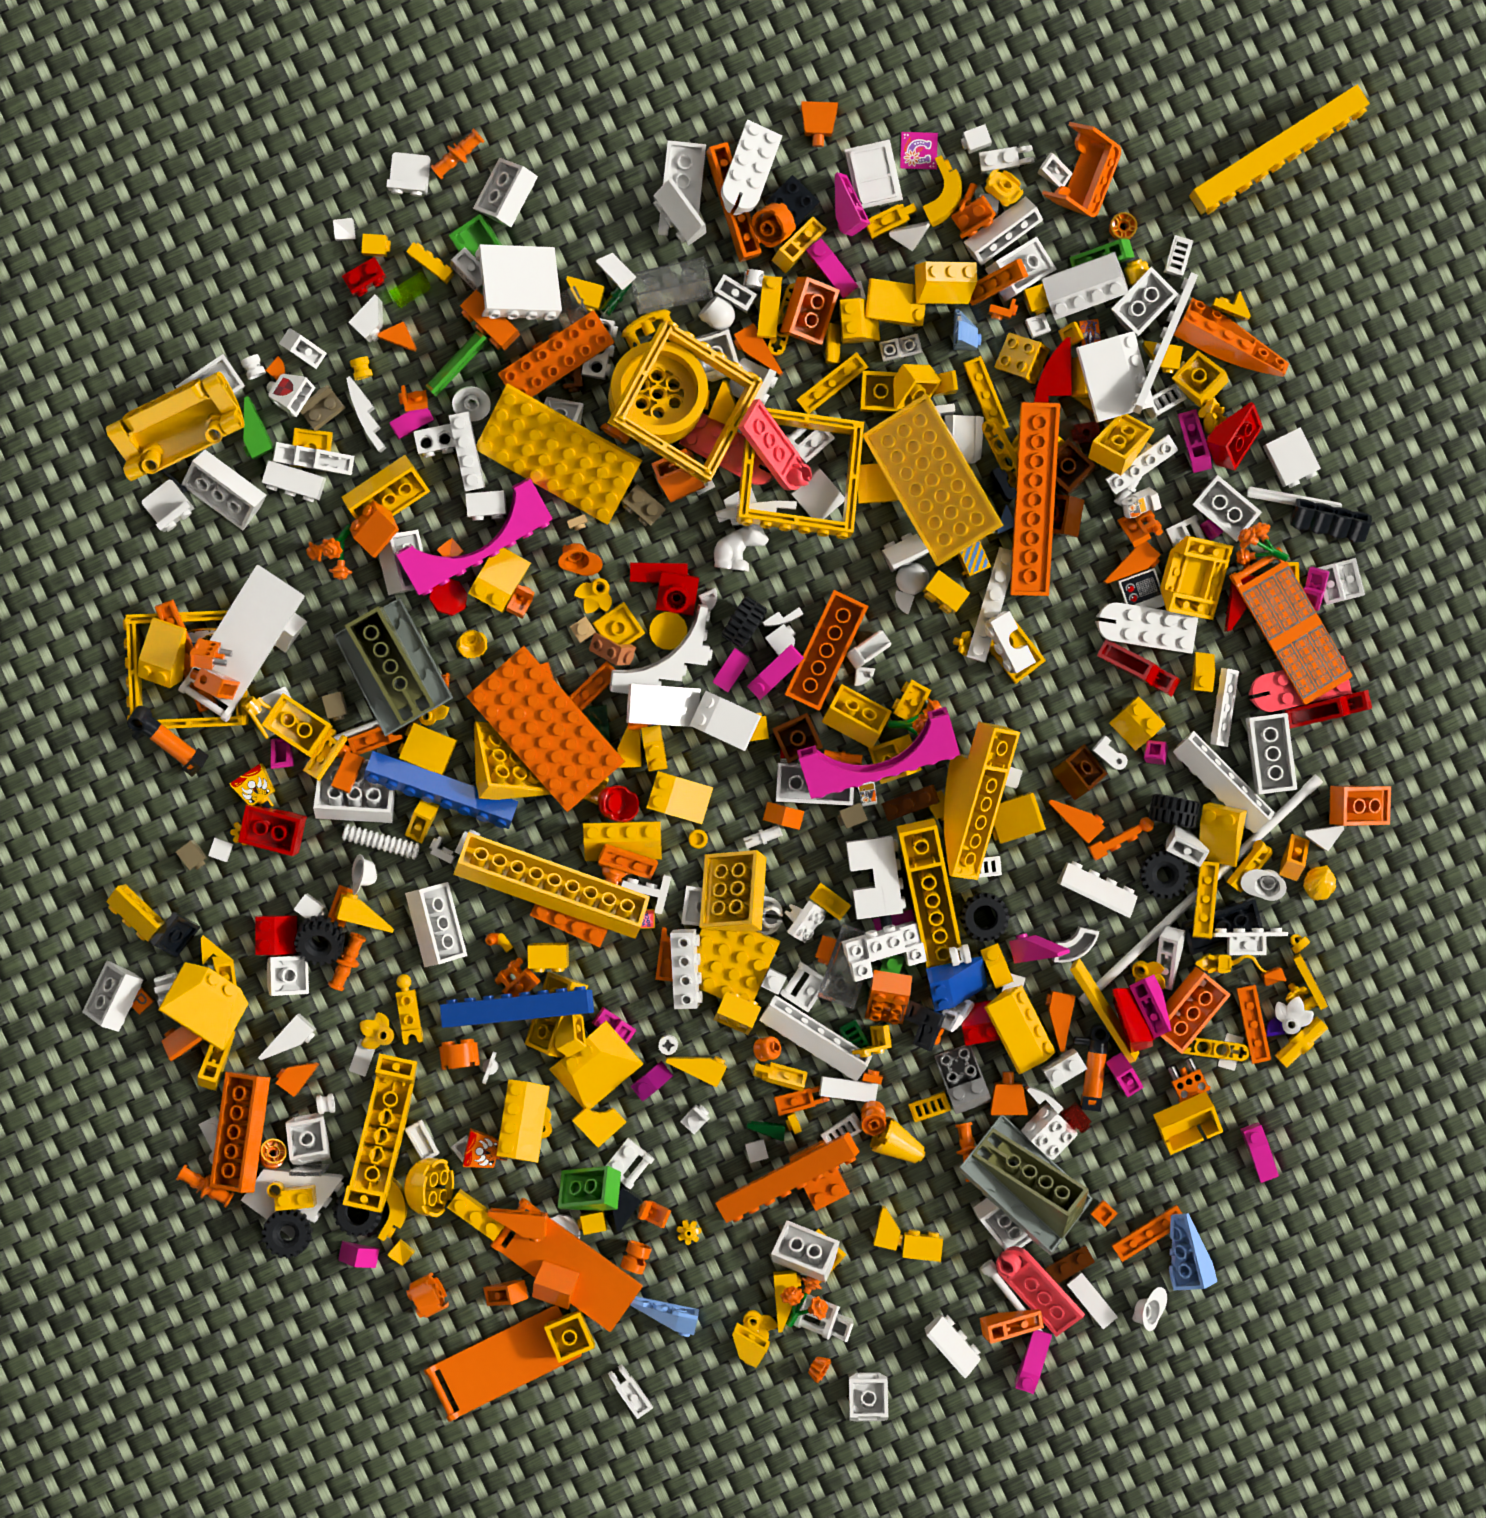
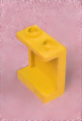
M413 723L412 726L409 725L405 733L408 736L405 743H401L398 750L399 758L421 768L444 775L458 740L417 723Z

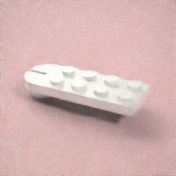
M747 120L721 188V197L728 213L733 209L738 195H741L739 198L740 202L733 215L749 212L759 202L782 135L750 120Z
M1109 603L1096 615L1097 618L1115 620V624L1095 621L1099 633L1107 640L1189 654L1193 653L1198 617L1123 603Z
M686 885L681 924L700 925L702 887ZM764 896L762 931L759 932L769 935L779 929L782 919L768 918L765 915L772 914L783 917V910L776 899Z

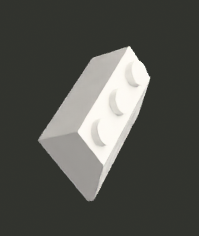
M499 158L473 209L498 223L512 227L538 176L524 166Z
M668 179L653 195L655 200L653 204L659 212H664L666 215L664 219L669 227L674 226L677 230L676 236L680 242H685L689 246L707 233L706 226L673 179Z
M1150 267L1128 290V294H1125L1111 310L1128 332L1134 331L1135 335L1139 336L1178 293Z
M1218 475L1210 481L1193 503L1195 508L1236 542L1239 540L1240 531L1245 528L1248 529L1262 513Z
M418 530L396 533L378 554L388 595L415 590L394 553L409 544L423 552Z
M106 961L82 1012L98 1025L119 1032L141 988L143 979L123 967Z
M786 1221L771 1253L774 1263L826 1283L834 1265L840 1241Z
M941 1313L925 1327L926 1335L958 1372L966 1378L981 1360L978 1355L981 1352L974 1344L970 1346L966 1341L968 1337L961 1329L959 1331L953 1326L955 1322L948 1315L945 1317Z

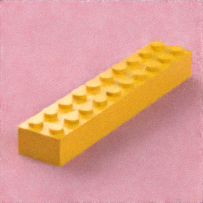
M1358 84L1195 188L1189 195L1190 199L1201 215L1205 212L1209 215L1220 206L1219 203L1223 202V204L1231 201L1236 196V192L1240 194L1245 192L1253 185L1252 182L1259 183L1266 178L1269 171L1272 173L1282 168L1286 160L1290 163L1302 153V150L1307 152L1318 143L1317 140L1321 142L1326 140L1334 133V129L1338 132L1351 122L1350 119L1355 121L1367 111L1366 107L1370 104Z
M469 832L453 873L455 876L634 939L641 928L650 896Z

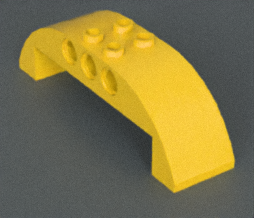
M379 1053L375 1070V1083L350 1185H347L343 1205L377 1213L382 1212L391 1186L408 1117L416 1077L417 1061Z

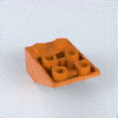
M874 970L865 1018L872 1021L903 1024L910 998L912 976Z

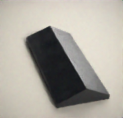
M1253 897L1216 910L1214 913L1213 932H1215V928H1226L1227 932H1233V928H1245V932H1252V928H1263L1255 898ZM1194 918L1181 922L1182 929L1185 930V940L1191 956L1227 943V937H1212V939L1192 937Z

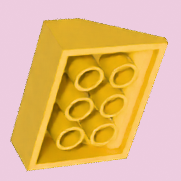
M758 850L705 854L699 928L740 932L762 931L767 857Z

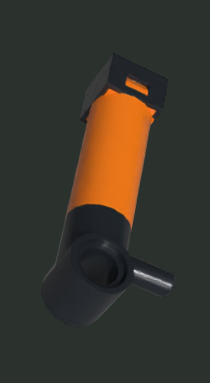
M137 706L127 720L128 727L134 731L132 734L133 739L138 740L144 734L183 765L182 770L191 777L203 767L209 757L200 748L194 750L152 717V712L145 706Z
M1096 1023L1090 1028V1038L1075 1036L1073 1043L1088 1045L1087 1069L1085 1071L1080 1108L1082 1110L1101 1112L1102 1089L1110 1032L1104 1024ZM1097 1029H1104L1105 1034L1102 1038L1095 1037Z

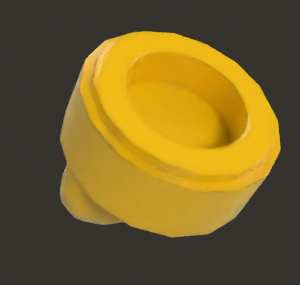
M1293 934L1290 937V942L1293 945L1291 949L1295 954H1298L1310 943L1306 936L1302 938L1298 934Z

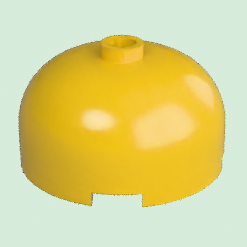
M424 1158L416 1162L409 1170L405 1180L404 1193L408 1205L416 1213L438 1217L445 1212L444 1207L447 1200L452 1199L454 1190L453 1170H449L448 1161L438 1158ZM437 1184L445 1185V1189L436 1188L435 1186Z

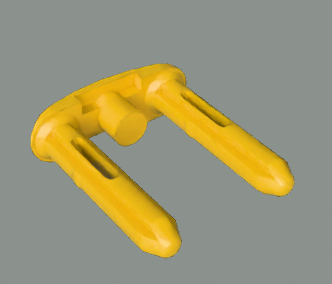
M663 309L639 317L622 331L621 338H625L630 349L634 347L633 343L641 344L635 333L638 329L642 328L645 336L654 333L656 330L652 322L657 320L660 323L666 320L672 321L669 316L671 311ZM651 375L652 379L657 381V375Z

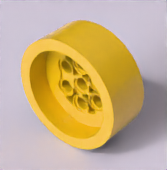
M650 342L633 347L617 363L608 392L611 414ZM665 342L643 383L645 389L638 392L626 417L663 441L671 444L687 436L699 422L707 401L708 382L703 367L692 353L677 344ZM658 374L661 379L658 381L653 380L651 375ZM674 383L678 386V389L672 390L668 385ZM659 393L662 398L655 399L652 394ZM642 402L646 407L639 409L636 403ZM676 402L679 407L672 408L669 403ZM659 411L663 417L656 418L653 413Z

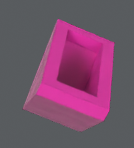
M281 738L271 739V769L294 766L292 745Z
M342 1241L338 1260L353 1267L376 1268L380 1249Z

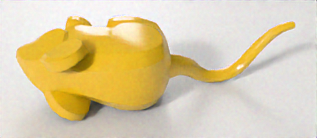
M1215 398L1210 399L1198 412L1199 417L1204 418L1203 425L1208 434H1211L1218 424L1227 419L1226 416L1222 415L1225 411L1224 407H1219L1220 405Z
M1207 953L1195 962L1196 966L1204 971H1208V973L1231 972L1232 966L1240 963L1245 958H1250L1262 972H1267L1261 968L1256 958L1252 955H1242L1232 960L1230 955H1211Z

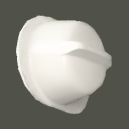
M361 854L357 855L352 867L353 895L358 893L361 886H369L377 880L374 863L364 859Z
M1253 869L1246 872L1241 878L1242 889L1250 895L1275 901L1282 898L1286 893L1285 881L1274 870Z
M1157 1287L1150 1294L1149 1298L1140 1299L1135 1305L1132 1320L1144 1325L1147 1331L1155 1329L1166 1307L1167 1293L1165 1289Z

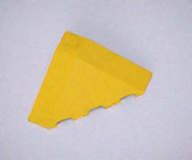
M475 721V771L479 799L501 800L552 795L490 723Z

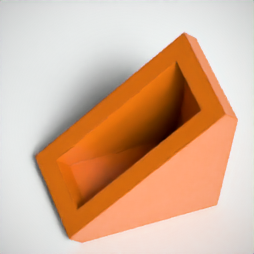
M404 321L378 334L379 339L414 352L417 350Z
M767 801L763 820L800 830L804 811Z

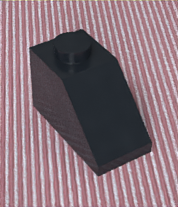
M624 1185L619 1190L618 1209L613 1210L616 1230L618 1232L622 1230L642 1199Z

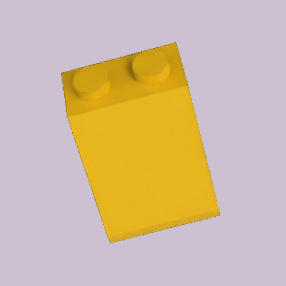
M861 298L840 300L839 315L842 344L880 341L879 320L865 317L867 300Z
M1029 792L1000 802L993 826L994 829L992 830L995 841L998 840L1001 844L1046 830L1034 793Z

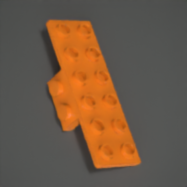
M591 311L560 333L557 330L548 336L549 340L546 342L540 341L532 346L534 350L499 372L498 375L505 386L510 384L533 397L614 344V340L596 312Z

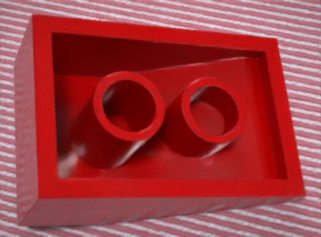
M1248 403L1218 424L1212 433L1208 435L1206 443L1215 465L1236 470L1263 428L1254 403Z
M246 805L238 842L294 856L300 850L307 816L284 810Z

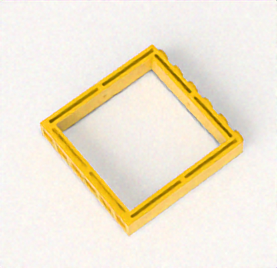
M666 320L659 325L607 423L703 483L712 480L739 429L740 422L763 381L755 373L742 369L743 367L739 363L728 360L725 354L712 350L708 343L695 339L692 333L678 328L679 326L675 322ZM667 339L685 348L695 357L744 387L704 465L626 417Z
M766 408L778 425L851 435L843 521L749 509L755 450L745 438L736 522L744 526L756 524L766 529L777 527L781 531L798 530L802 534L813 532L823 537L834 535L838 539L850 538L854 532L864 422Z
M228 610L179 612L183 622L222 621ZM157 613L126 615L123 620V628L127 633V638H124V648L127 650L128 656L125 657V668L128 669L126 688H129V696L126 698L127 707H130V715L137 706H143L142 679L137 677L138 660L140 657L139 624H150L154 617L159 619ZM246 690L236 706V716L230 717L227 722L223 721L221 717L162 719L157 721L168 729L249 725V714L241 706L248 699V690Z

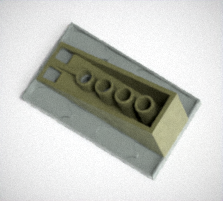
M401 598L384 607L378 606L344 625L345 629L333 635L385 736L453 699Z
M1004 1115L998 1118L959 1169L965 1178L981 1190L984 1196L1007 1214L1010 1220L1026 1232L1028 1237L1050 1256L1093 1199L1088 1194L1089 1189L1069 1177Z

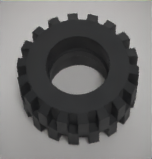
M746 596L722 631V637L742 649L746 646L767 613V608Z
M1154 794L1152 795L1148 818L1153 821L1194 828L1196 827L1200 804L1187 799Z
M991 893L974 894L962 905L960 922L965 932L976 940L988 942L997 939L1001 934L1003 935L1006 927H1008V908L999 897ZM980 906H989L995 911L996 920L989 928H980L973 920L974 912Z
M343 1192L337 1199L333 1209L335 1210L333 1217L336 1218V1225H339L341 1227L340 1230L342 1232L346 1231L349 1236L353 1234L354 1237H359V1235L365 1236L369 1232L371 1233L382 1220L384 1208L381 1213L369 1211V1217L365 1221H356L350 1217L348 1206L343 1205L345 1192Z

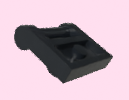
M1000 467L992 470L990 475L1002 498L1006 502L1012 501L1016 497L1017 492L1014 488H1010L1007 482L1009 477L1004 469L1001 470Z

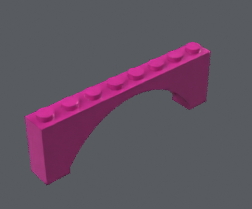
M526 478L512 486V504L504 525L497 535L480 549L461 556L442 557L421 552L415 549L412 544H409L394 553L418 595L422 594L425 596L429 594L436 585H445L450 581V577L454 575L458 577L464 574L466 568L471 565L473 567L483 563L482 559L487 556L490 558L500 553L499 550L505 546L509 548L517 543V539L521 537L525 539L533 534V530L538 527L543 529L550 524L549 521L553 518L530 478Z
M943 707L927 712L928 719L915 741L897 756L880 763L870 765L843 763L824 755L816 749V745L797 750L811 799L822 798L826 794L833 792L840 793L850 787H860L870 781L877 782L887 776H897L901 772L914 771L921 766L934 765L938 761L951 760L960 755L947 708Z

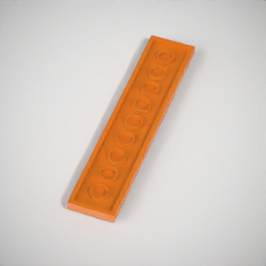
M1020 403L1016 474L1017 495L1015 497L1010 595L1049 596L1060 403Z

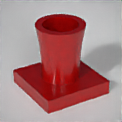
M661 571L655 610L693 616L699 577ZM679 594L680 598H675L674 595Z

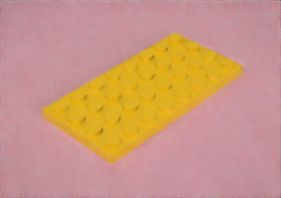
M510 384L505 386L476 444L477 451L522 477L530 478L536 485L607 525L610 523L643 461Z
M924 394L863 434V438L927 547L936 566H940L1004 526L928 394Z

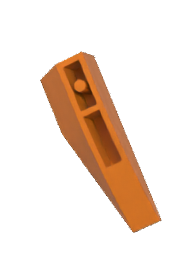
M1194 298L1191 299L1173 334L1209 355L1253 371L1284 377L1289 365L1286 360L1226 315Z

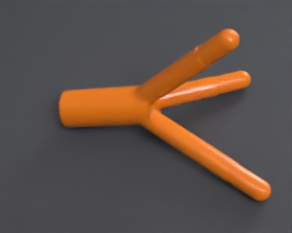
M970 183L964 198L960 200L958 205L960 207L959 212L963 211L966 204L971 203L977 188L976 184Z

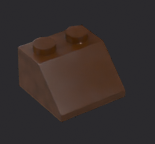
M1069 439L1058 448L1056 486L1067 496H1070L1096 467Z
M1055 495L1053 535L1078 538L1084 499L1067 495Z
M808 713L772 729L788 764L799 759L797 750L816 745L817 750L823 748Z
M1085 744L1051 770L1074 800L1090 791L1108 774Z

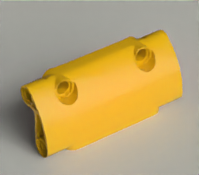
M216 372L202 380L199 378L194 379L129 411L122 419L108 425L106 432L126 461L123 467L125 476L128 480L134 481L147 473L154 474L219 443L223 437L242 429L245 424L233 390L221 372Z

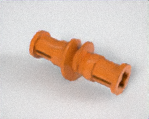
M473 128L472 133L464 140L462 139L458 145L455 142L453 143L454 148L448 145L449 153L445 154L435 165L432 164L430 167L440 179H443V175L451 168L453 169L458 162L467 163L466 155L470 154L477 145L485 141Z
M355 932L350 933L351 938L344 949V953L342 952L340 955L342 958L336 960L339 965L335 969L332 980L328 982L331 988L338 991L344 990V984L351 973V968L359 966L356 958L366 938Z
M972 1122L955 1125V1128H958L959 1144L961 1146V1150L956 1153L963 1155V1163L976 1147L974 1146L975 1141L971 1130Z
M184 1164L176 1180L180 1179L189 1184L190 1187L197 1189L196 1193L201 1191L200 1198L208 1195L211 1199L224 1204L223 1207L226 1208L234 1192L230 1193L227 1190L209 1187L210 1174L204 1178L201 1174L186 1168L187 1165Z

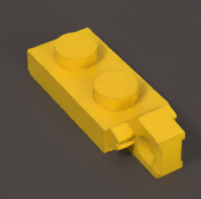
M914 203L906 207L903 204H897L869 218L870 225L866 229L871 239L905 224L910 220L909 216L916 213L917 209Z
M773 1062L765 1065L756 1063L753 1070V1076L762 1078L763 1081L802 1092L808 1074L806 1071Z

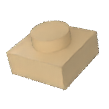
M585 514L567 521L569 528H574L575 531L585 528V524L589 523Z
M586 616L570 626L580 643L596 633Z

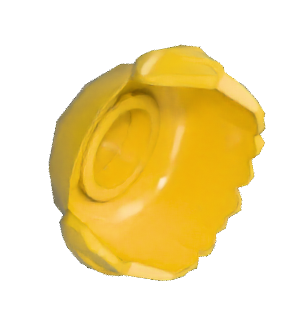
M468 630L463 632L458 638L456 647L459 653L467 659H475L483 655L487 650V638L481 632Z

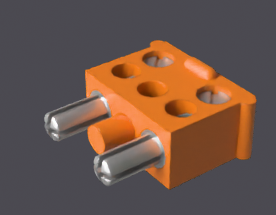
M198 638L189 654V667L212 670L214 665L226 667L227 660H224L225 656L232 657L233 651L221 649V642Z
M1189 1058V1061L1188 1059L1186 1060L1190 1073L1183 1067L1179 1069L1181 1077H1179L1174 1066L1168 1068L1173 1078L1171 1083L1179 1098L1178 1102H1183L1211 1089L1207 1085L1201 1070L1196 1069L1192 1058ZM1197 1074L1200 1077L1198 1081H1196L1194 1078ZM1187 1079L1191 1080L1189 1085L1186 1084ZM1178 1083H1182L1181 1089L1177 1088Z

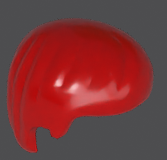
M614 785L606 787L599 794V810L603 816L610 820L625 823L631 821L639 811L638 796L624 786Z

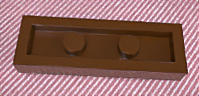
M932 784L883 802L881 805L887 820L891 821L937 804L940 800Z
M1083 1245L1043 1269L1058 1284L1095 1263L1086 1245Z

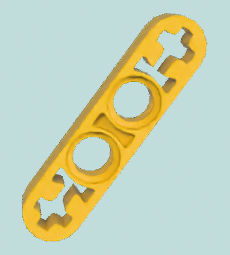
M795 283L788 285L779 309L778 325L783 323L785 316L783 308L789 304V301L785 300L786 298L790 300L791 293L789 290H793ZM777 331L779 338H786L785 341H780L782 349L777 350V352H774V348L771 347L772 344H776L777 338L769 340L768 348L773 356H780L784 353L789 335L780 334Z
M990 418L982 424L983 433L1001 469L1006 471L1009 477L1008 483L1011 487L1016 488L1017 455L999 420ZM997 440L1002 441L1004 444L1003 449L997 446ZM1006 457L1012 460V466L1006 464Z
M1198 1037L1194 1039V1051L1192 1052V1048L1188 1047L1183 1052V1054L1234 1061H1244L1250 1054L1248 1047L1242 1043ZM1200 1042L1207 1043L1208 1048L1205 1052L1201 1053L1197 1050V1045ZM1220 1044L1225 1045L1227 1048L1226 1053L1223 1055H1218L1216 1052V1048ZM1230 1045H1233V1050H1239L1242 1047L1245 1054L1239 1057L1238 1054L1231 1053L1232 1057H1229Z

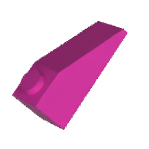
M837 172L835 174V214L838 228L843 234L854 236L870 225V221L848 176Z
M822 238L806 250L810 260L830 284L840 290L839 294L843 299L858 288L856 282Z
M1197 410L1177 414L1193 473L1212 469L1211 456Z
M792 644L789 645L747 687L761 700L804 657Z
M1027 933L1016 935V939L1009 941L1014 964L1054 958L1070 953V950L1066 947L1037 935L1028 936Z
M1155 975L1130 985L1129 987L1154 1039L1172 1031L1164 995Z
M1257 1122L1241 1128L1242 1136L1260 1183L1278 1177L1279 1175L1262 1125Z
M1041 1330L1032 1332L1015 1378V1388L1034 1394L1052 1334Z

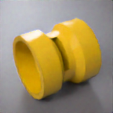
M368 356L349 361L351 368L354 369V380H362L373 376L372 370L368 366Z

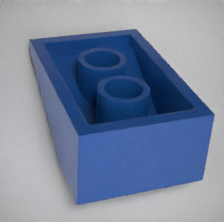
M982 956L971 958L972 963L966 964L963 962L959 966L953 967L952 963L926 968L935 1011L954 1008L988 987Z

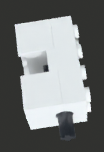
M890 835L846 841L849 870L872 869V873H868L870 883L874 882V886L852 889L856 918L864 919L880 916L882 930L884 926L892 925L891 915L901 914L903 909L906 908L905 897L901 896L900 890L904 889L903 880L898 878V870H901L900 859H896L895 851H898L897 840L893 839V836Z

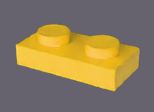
M821 882L809 897L839 921L851 907L848 902Z

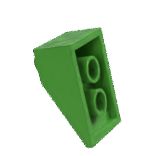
M609 1166L561 1171L558 1208L595 1211L618 1209L621 1172Z

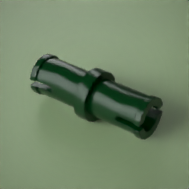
M630 283L623 290L616 286L613 291H610L608 299L600 310L604 313L607 307H609L605 314L610 316L618 303L623 301V296L632 284Z

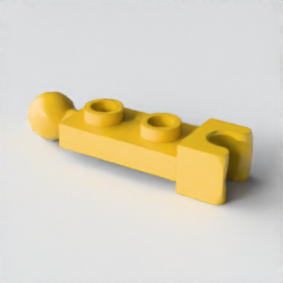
M401 974L396 980L397 986L401 988V992H396L403 1044L407 1045L410 1042L409 1036L411 1034L415 1035L417 1041L421 1043L424 1041L416 991L415 989L409 990L411 978L406 974Z

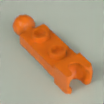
M377 727L348 738L349 745L344 744L337 757L343 759L346 751L361 755L404 739V736L402 734L394 735L393 733L385 736L381 727Z
M1144 817L1137 826L1135 825L1103 843L1102 841H1097L1089 845L1088 849L1093 859L1098 860L1108 855L1107 850L1109 849L1111 852L1121 847L1120 844L1126 840L1128 843L1138 838L1137 835L1142 831H1151L1154 828V821Z

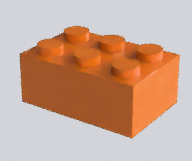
M797 277L780 332L812 345H822L840 290L809 277Z
M477 290L460 305L463 310L461 312L470 323L474 321L476 329L484 336H490L488 340L498 350L502 348L505 351L520 336L519 331L505 317L496 319L482 317V313L485 310L484 296Z
M824 1140L790 1156V1162L825 1144ZM839 1169L832 1173H829V1171L823 1173L824 1176L815 1182L813 1179L807 1181L804 1189L815 1211L850 1194Z

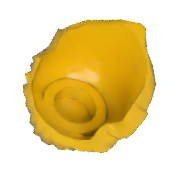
M1327 865L1314 867L1307 872L1303 887L1308 896L1314 901L1328 899L1336 889V878Z

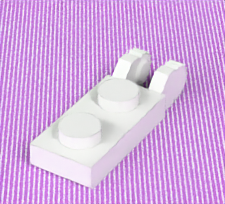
M1032 146L979 152L981 173L1034 163V157L1020 160L1018 157V153L1032 151Z
M621 1364L618 1368L626 1380L620 1383L616 1374L612 1371L608 1375L615 1384L616 1390L638 1419L653 1409V1406L634 1378L629 1375L628 1371Z

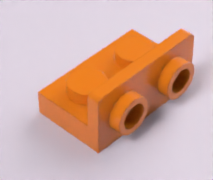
M982 195L966 205L962 212L958 210L953 213L951 218L960 229V237L963 239L966 236L970 238L975 235L980 227L986 228L991 225L996 213L985 196Z

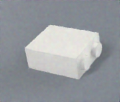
M1301 427L1263 446L1283 487L1288 485L1289 488L1300 484L1299 479L1306 477L1308 480L1318 475L1316 471L1321 469Z
M1074 1048L1040 1067L1054 1089L1087 1069Z

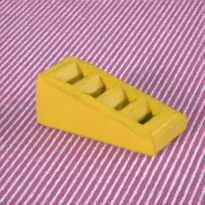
M944 1091L908 1104L914 1122L951 1111ZM941 1098L943 1108H940L937 1099ZM930 1101H934L935 1111L932 1110ZM924 1103H926L929 1110V1113L927 1114L925 1113L924 1107L922 1105ZM919 1105L922 1113L921 1116H918L915 1106Z

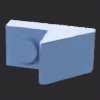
M1007 505L1004 507L1000 518L1004 526L996 530L997 534L1014 527V518Z

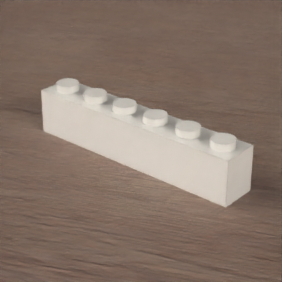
M1194 731L1174 749L1173 753L1177 759L1183 762L1190 772L1196 775L1203 782V785L1216 795L1220 802L1229 807L1247 810L1244 824L1247 829L1256 833L1270 821L1275 812Z
M774 995L759 1020L856 1082L868 1067L872 1056L860 1057L859 1054H852V1050L860 1048Z

